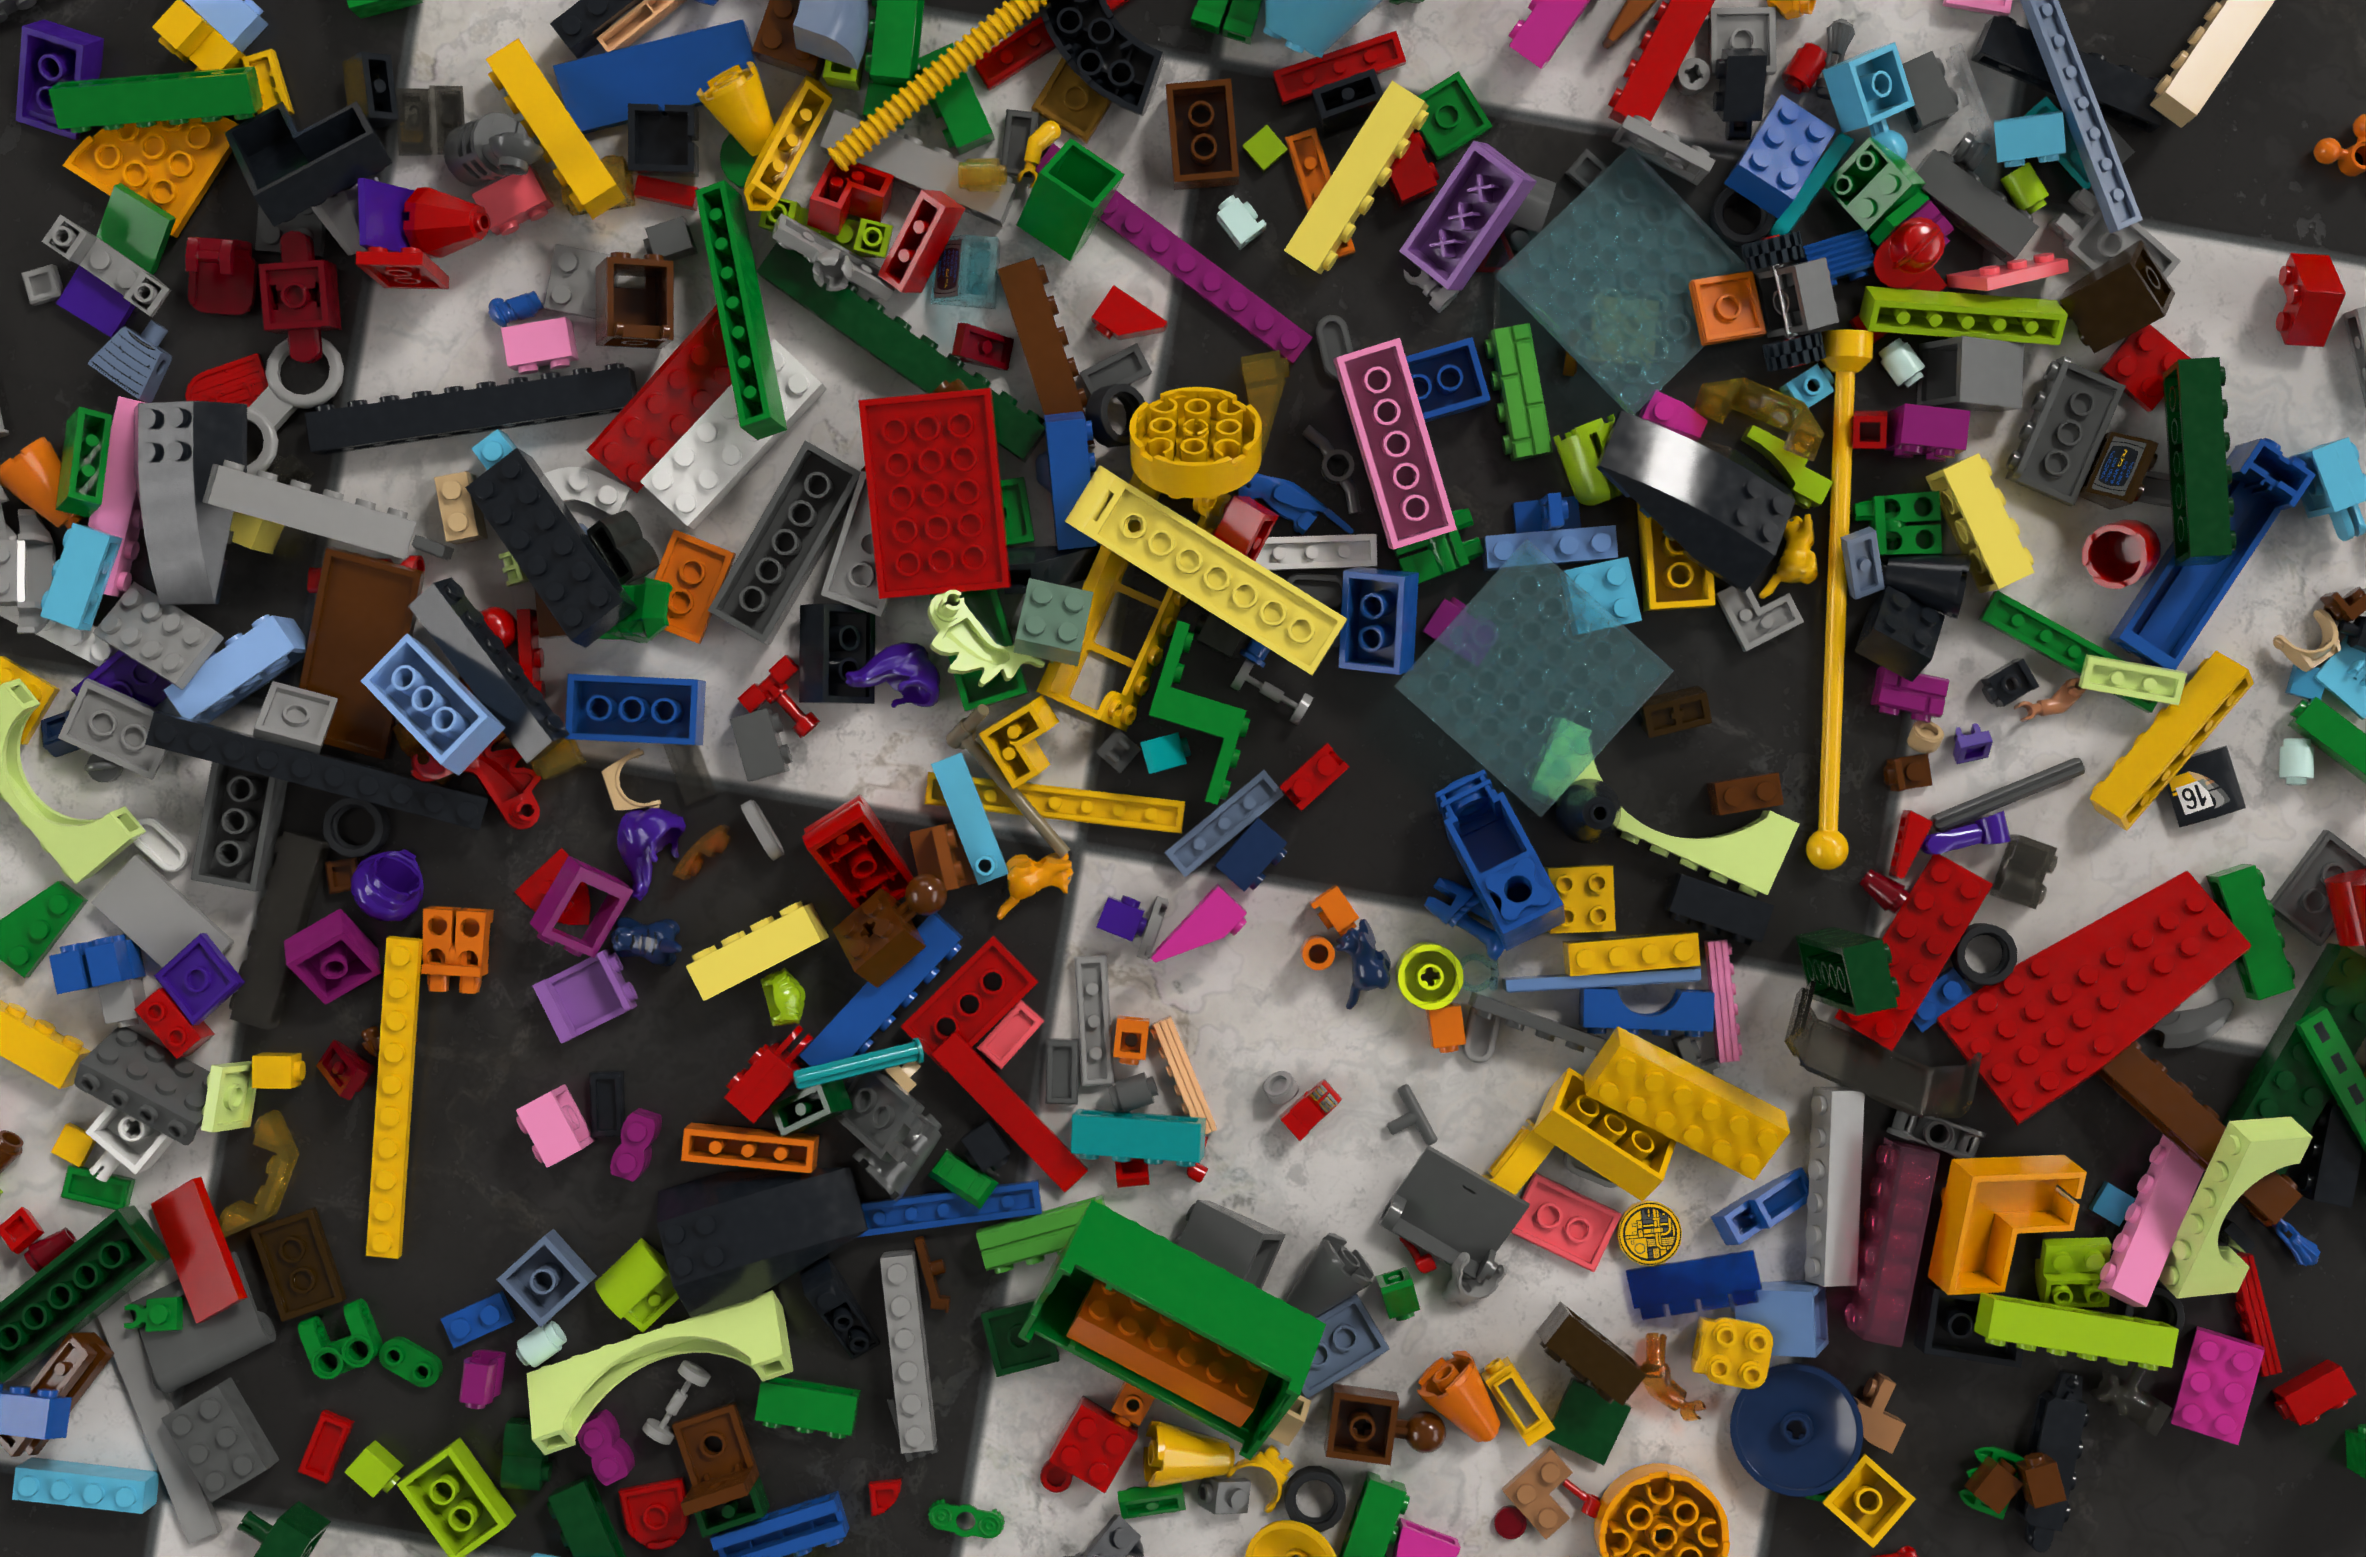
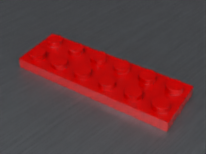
M717 304L586 449L590 455L636 493L644 486L640 481L732 384Z
M1933 854L1912 888L1910 895L1901 906L1882 938L1883 944H1888L1892 955V963L1888 964L1891 977L1896 978L1900 990V996L1896 997L1898 1007L1859 1016L1839 1009L1834 1018L1893 1052L1993 887V884L1940 854Z

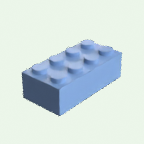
M269 614L260 617L252 623L253 629L244 635L239 633L232 636L224 643L226 645L224 649L218 653L213 652L183 690L174 684L165 688L164 692L181 717L210 723L304 659L308 639L295 620L274 615L269 616Z
M408 633L361 680L440 765L457 775H460L505 729L500 721L424 644Z

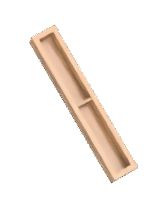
M643 0L596 39L607 52L629 47L687 0Z
M1169 1016L1152 1023L1153 1028L1150 1031L1154 1040H1159L1161 1047L1158 1050L1161 1058H1166L1169 1066H1166L1169 1077H1174L1176 1085H1173L1177 1096H1182L1184 1103L1181 1106L1184 1114H1189L1190 1117L1206 1118L1205 1135L1216 1131L1217 1126L1172 1017Z

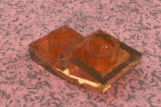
M719 825L702 836L686 852L672 875L682 880L690 879L691 875L696 877L704 863V859L700 858L702 853L709 857H714L717 852L721 854L724 852L731 838L727 835L730 827Z

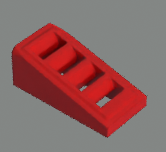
M1903 810L1889 876L1896 879L1905 878L1933 825L1932 821L1911 810Z

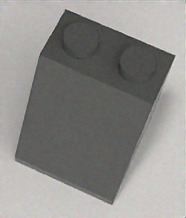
M1959 336L1919 344V358L1925 365V368L1921 371L1924 377L1917 384V405L1989 412L2022 409L2024 343Z
M1197 1200L1188 1210L1186 1215V1221L1188 1222L1183 1233L1178 1235L1174 1243L1188 1251L1194 1252L1208 1262L1224 1268L1227 1272L1240 1279L1254 1284L1262 1290L1286 1234L1214 1202Z

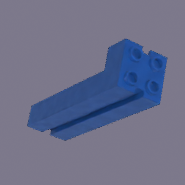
M2260 438L2236 445L2226 460V465H2231L2232 482L2228 485L2229 498L2232 497L2234 501V515L2230 518L2231 531L2234 530L2236 533V549L2232 550L2231 556L2217 564L2175 566L2174 542H2172L2108 640L2126 652L2133 653L2146 665L2176 670L2281 510L2294 508L2316 476L2315 473L2307 469L2308 464L2295 456L2287 459L2282 455L2283 452L2280 451L2281 446L2268 438Z

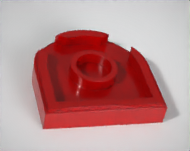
M684 1477L621 1488L618 1491L625 1528L632 1538L646 1546V1548L658 1550L670 1547L685 1533L690 1522V1515L684 1516L681 1502L687 1495Z

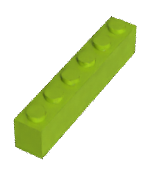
M1874 286L1865 287L1859 318L1866 329L1874 332L1941 337L1968 336L2049 345H2060L2068 314L2057 300Z
M1982 1292L1980 1294L1974 1331L1984 1336L1985 1342L1992 1345L2005 1346L2007 1341L2016 1343L2017 1348L2028 1351H2036L2038 1346L2047 1348L2046 1352L2059 1356H2067V1351L2077 1353L2079 1358L2090 1361H2097L2098 1356L2107 1357L2108 1362L2122 1366H2128V1361L2138 1362V1367L2158 1371L2159 1366L2172 1368L2179 1332L2178 1328L2161 1321Z

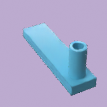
M958 753L931 764L978 885L1008 874L1007 865L963 753Z

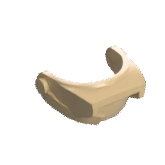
M2317 609L2313 614L2322 632V641L2317 650L2298 648L2280 634L2273 638L2275 648L2280 649L2295 666L2305 672L2310 671L2341 650L2338 628L2332 616L2324 609Z
M640 748L631 750L629 754L601 772L614 810H632L648 807L649 809L660 808L661 800L651 801L650 803L635 802L629 799L620 787L619 776L623 765L633 758H639L644 755V751H640Z

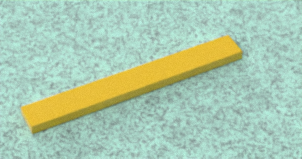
M928 772L925 804L948 807L935 773ZM972 777L985 811L1023 815L993 779ZM1023 783L1017 787L1043 818L1182 834L1185 801Z

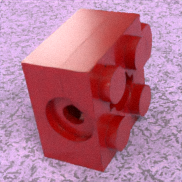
M800 1025L792 1031L782 1044L776 1042L770 1047L767 1044L760 1047L748 1060V1063L752 1065L747 1071L744 1068L726 1085L730 1091L724 1098L753 1124L770 1109V1106L794 1082L793 1072L806 1068L796 1058L813 1040L810 1034L791 1053L787 1051L788 1047L804 1030Z

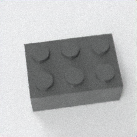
M231 1377L161 1418L210 1502L217 1500L263 1473L280 1460Z

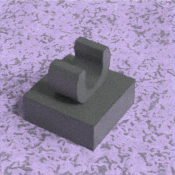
M1116 728L1096 753L1121 773L1140 752L1141 748Z

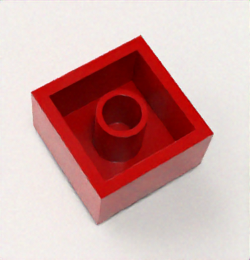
M1082 1396L1052 1447L1049 1461L1101 1492L1106 1493L1138 1438V1427L1133 1424L1131 1427H1127L1114 1419V1413Z

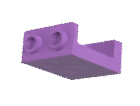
M609 949L597 953L595 958L590 957L550 978L532 985L561 1044L637 1007L635 1002L638 999L637 993L630 982H625L620 972L623 970V965L616 953L611 954Z

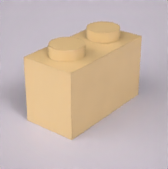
M467 471L434 477L446 542L456 545L488 539L484 514L465 488L477 477Z

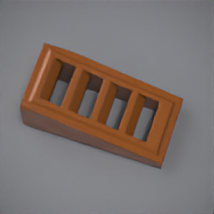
M1626 0L1602 43L1603 47L1609 49L1654 6L1657 0Z

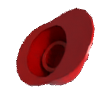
M1923 217L1911 218L1898 227L1880 245L1875 253L1873 264L1878 279L1888 287L1899 289L1909 287L1923 277L1943 255L1945 240L1940 227L1932 220Z

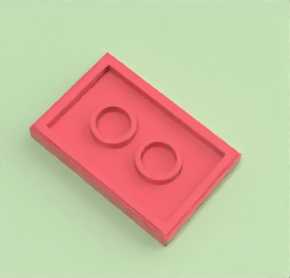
M1534 1172L1530 1176L1520 1197L1530 1203L1529 1208L1511 1233L1595 1272L1622 1214Z

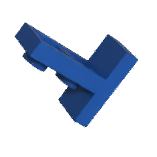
M1561 492L1549 493L1540 500L1512 503L1515 533L1581 528L1579 503L1575 496L1561 497Z

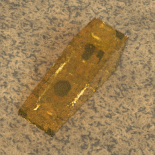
M1280 350L1243 356L1240 359L1247 403L1257 410L1262 422V456L1265 453L1285 385V378L1290 377L1287 358H1281Z

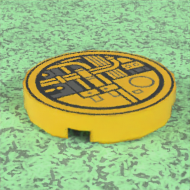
M1650 1200L1633 1203L1628 1207V1210L1621 1215L1616 1231L1619 1247L1627 1257L1640 1265L1647 1266L1665 1263L1673 1257L1681 1244L1682 1228L1674 1212L1664 1204Z

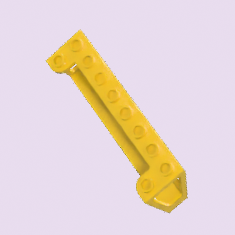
M1133 473L1129 484L1153 499L1158 500L1161 492L1147 486ZM1226 493L1219 495L1218 498L1213 500L1193 498V509L1201 515L1197 526L1211 534L1218 527L1221 518H1223L1224 507L1231 496ZM1138 521L1130 525L1131 532H1138L1141 528V524ZM1101 545L1082 587V590L1094 593L1078 666L1055 661L1051 664L1049 661L1036 692L1126 732L1128 726L1136 718V708L1141 697L1149 689L1153 670L1162 660L1166 641L1174 633L1179 612L1189 599L1169 587L1161 602L1123 585L1121 581L1129 562ZM1117 592L1158 609V613L1136 661L1095 642V638ZM1091 651L1132 668L1122 693L1116 691L1107 693L1098 710L1073 700L1070 696L1087 656Z

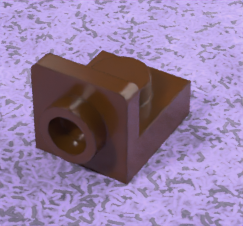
M2357 587L2343 598L2338 592L2327 593L2320 600L2325 605L2324 610L2332 616L2334 621L2339 623L2342 620L2353 621L2366 611V588L2361 589V587Z
M1928 753L1886 759L1887 766L1884 767L1883 773L1887 786L1890 785L1891 791H1904L1905 789L1933 785Z

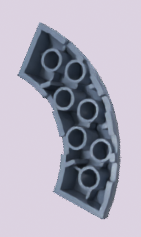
M800 0L798 13L793 23L796 49L858 70L868 37V0Z

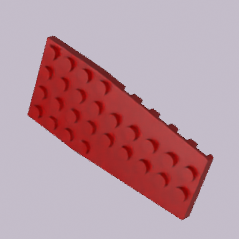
M2185 871L2015 965L2013 972L2004 981L1994 985H1985L1937 1017V1023L2014 1122L2020 1125L2103 1069L2129 1048L2134 1041L2143 1034L2145 1035L2164 1017L2179 1008L2185 1000L2200 991L2210 980L2225 971L2244 953L2246 954L2250 950L2251 944L2188 871Z

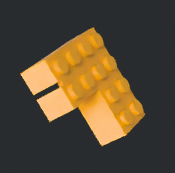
M2066 1155L1952 1159L1928 1277L1947 1295L2005 1292L2017 1234L2074 1231L2080 1204L2056 1186L2059 1185L2075 1199H2081L2087 1172Z

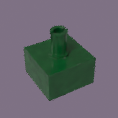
M298 1501L281 1515L273 1526L253 1514L252 1511H248L241 1520L243 1523L238 1525L237 1530L244 1532L261 1543L254 1557H309L331 1521Z

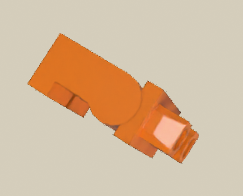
M446 906L423 908V964L421 974H427L429 991H449L450 976H460L459 993L476 994L480 991L482 976L488 974L490 924L493 922L494 909H461V907Z

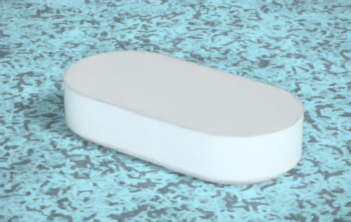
M156 818L138 820L146 832L133 843L157 866L167 872H178L189 865L191 860L190 848L163 822Z

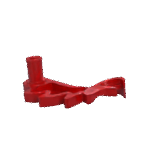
M495 738L463 772L471 773L478 779L509 827L516 830L530 828L538 821L540 816V808L532 790L542 779L541 775L532 769L515 767L522 758L516 749L509 748L492 752L491 746L495 742ZM427 750L425 752L429 756V761L425 765L418 763L417 754L412 756L411 766L413 770L410 772L417 780L431 782L454 773L440 765Z

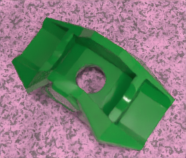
M645 577L643 584L622 585L637 609L599 637V639L631 640L638 643H648L669 626L667 612L669 594L673 587L667 582Z

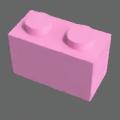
M566 317L501 328L507 366L514 371H518L520 375L538 372V367L550 365L551 369L570 367V362L579 360L573 323Z

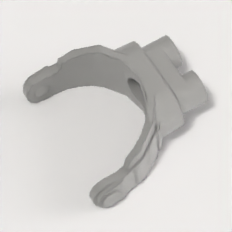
M1462 1252L1452 1263V1279L1447 1283V1289L1442 1293V1297L1448 1303H1451L1453 1300L1456 1301L1460 1307H1465L1469 1302L1474 1303L1478 1299L1486 1298L1496 1290L1498 1283L1506 1275V1267L1498 1265L1493 1276L1489 1280L1484 1278L1480 1283L1474 1279L1462 1278L1463 1268L1470 1261L1469 1253Z

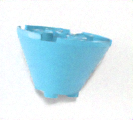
M1265 0V27L1263 32L1276 39H1281V37L1286 39L1285 46L1296 52L1303 53L1305 49L1308 53L1322 58L1325 51L1382 0Z

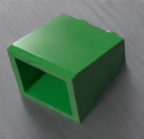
M1070 138L1039 172L1016 226L1071 261L1087 242L1125 174Z

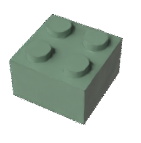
M1029 578L1015 637L1014 653L1078 666L1094 592Z

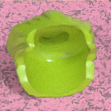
M785 968L762 978L761 984L766 997L772 1026L799 1024L805 1004V991L799 982Z

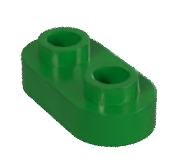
M393 1337L380 1348L379 1360L381 1364L389 1371L418 1387L431 1386L442 1375L443 1365L440 1358L405 1337ZM391 1350L399 1353V1360L392 1359ZM419 1366L427 1368V1376H422L419 1373Z

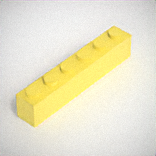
M1393 80L1391 81L1284 249L1285 252L1319 274H1322L1324 269L1329 271L1338 258V254L1335 252L1342 241L1347 243L1354 234L1356 226L1353 224L1360 213L1365 215L1372 206L1374 198L1371 196L1378 185L1383 187L1390 178L1392 163L1396 157L1401 159L1408 150L1411 143L1408 138L1414 129L1420 130L1429 116L1426 110L1429 106L1424 100Z

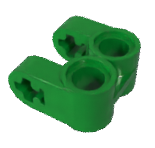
M360 1298L344 1305V1316L351 1335L339 1340L330 1341L325 1326L318 1316L299 1322L298 1331L312 1370L319 1378L333 1379L347 1371L364 1367L379 1356L380 1348L383 1345L382 1338L368 1304L364 1299ZM357 1341L366 1344L368 1348L367 1355L361 1354L357 1350ZM327 1353L335 1355L338 1361L337 1367L328 1363Z

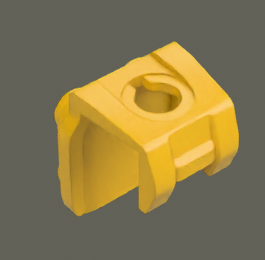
M1699 1316L1691 1356V1369L1695 1373L1706 1375L1714 1383L1744 1389H1756L1767 1378L1773 1348V1336L1764 1325L1728 1317L1713 1319Z

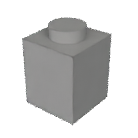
M142 977L98 986L105 1024L118 1022L119 1028L139 1024L138 1017L140 1016L134 1009L146 1000Z

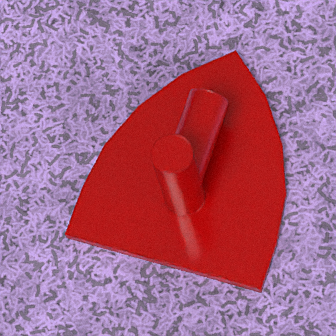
M563 848L557 851L514 891L535 912L569 856ZM580 882L557 921L558 923L589 925L591 902L589 888L586 883Z

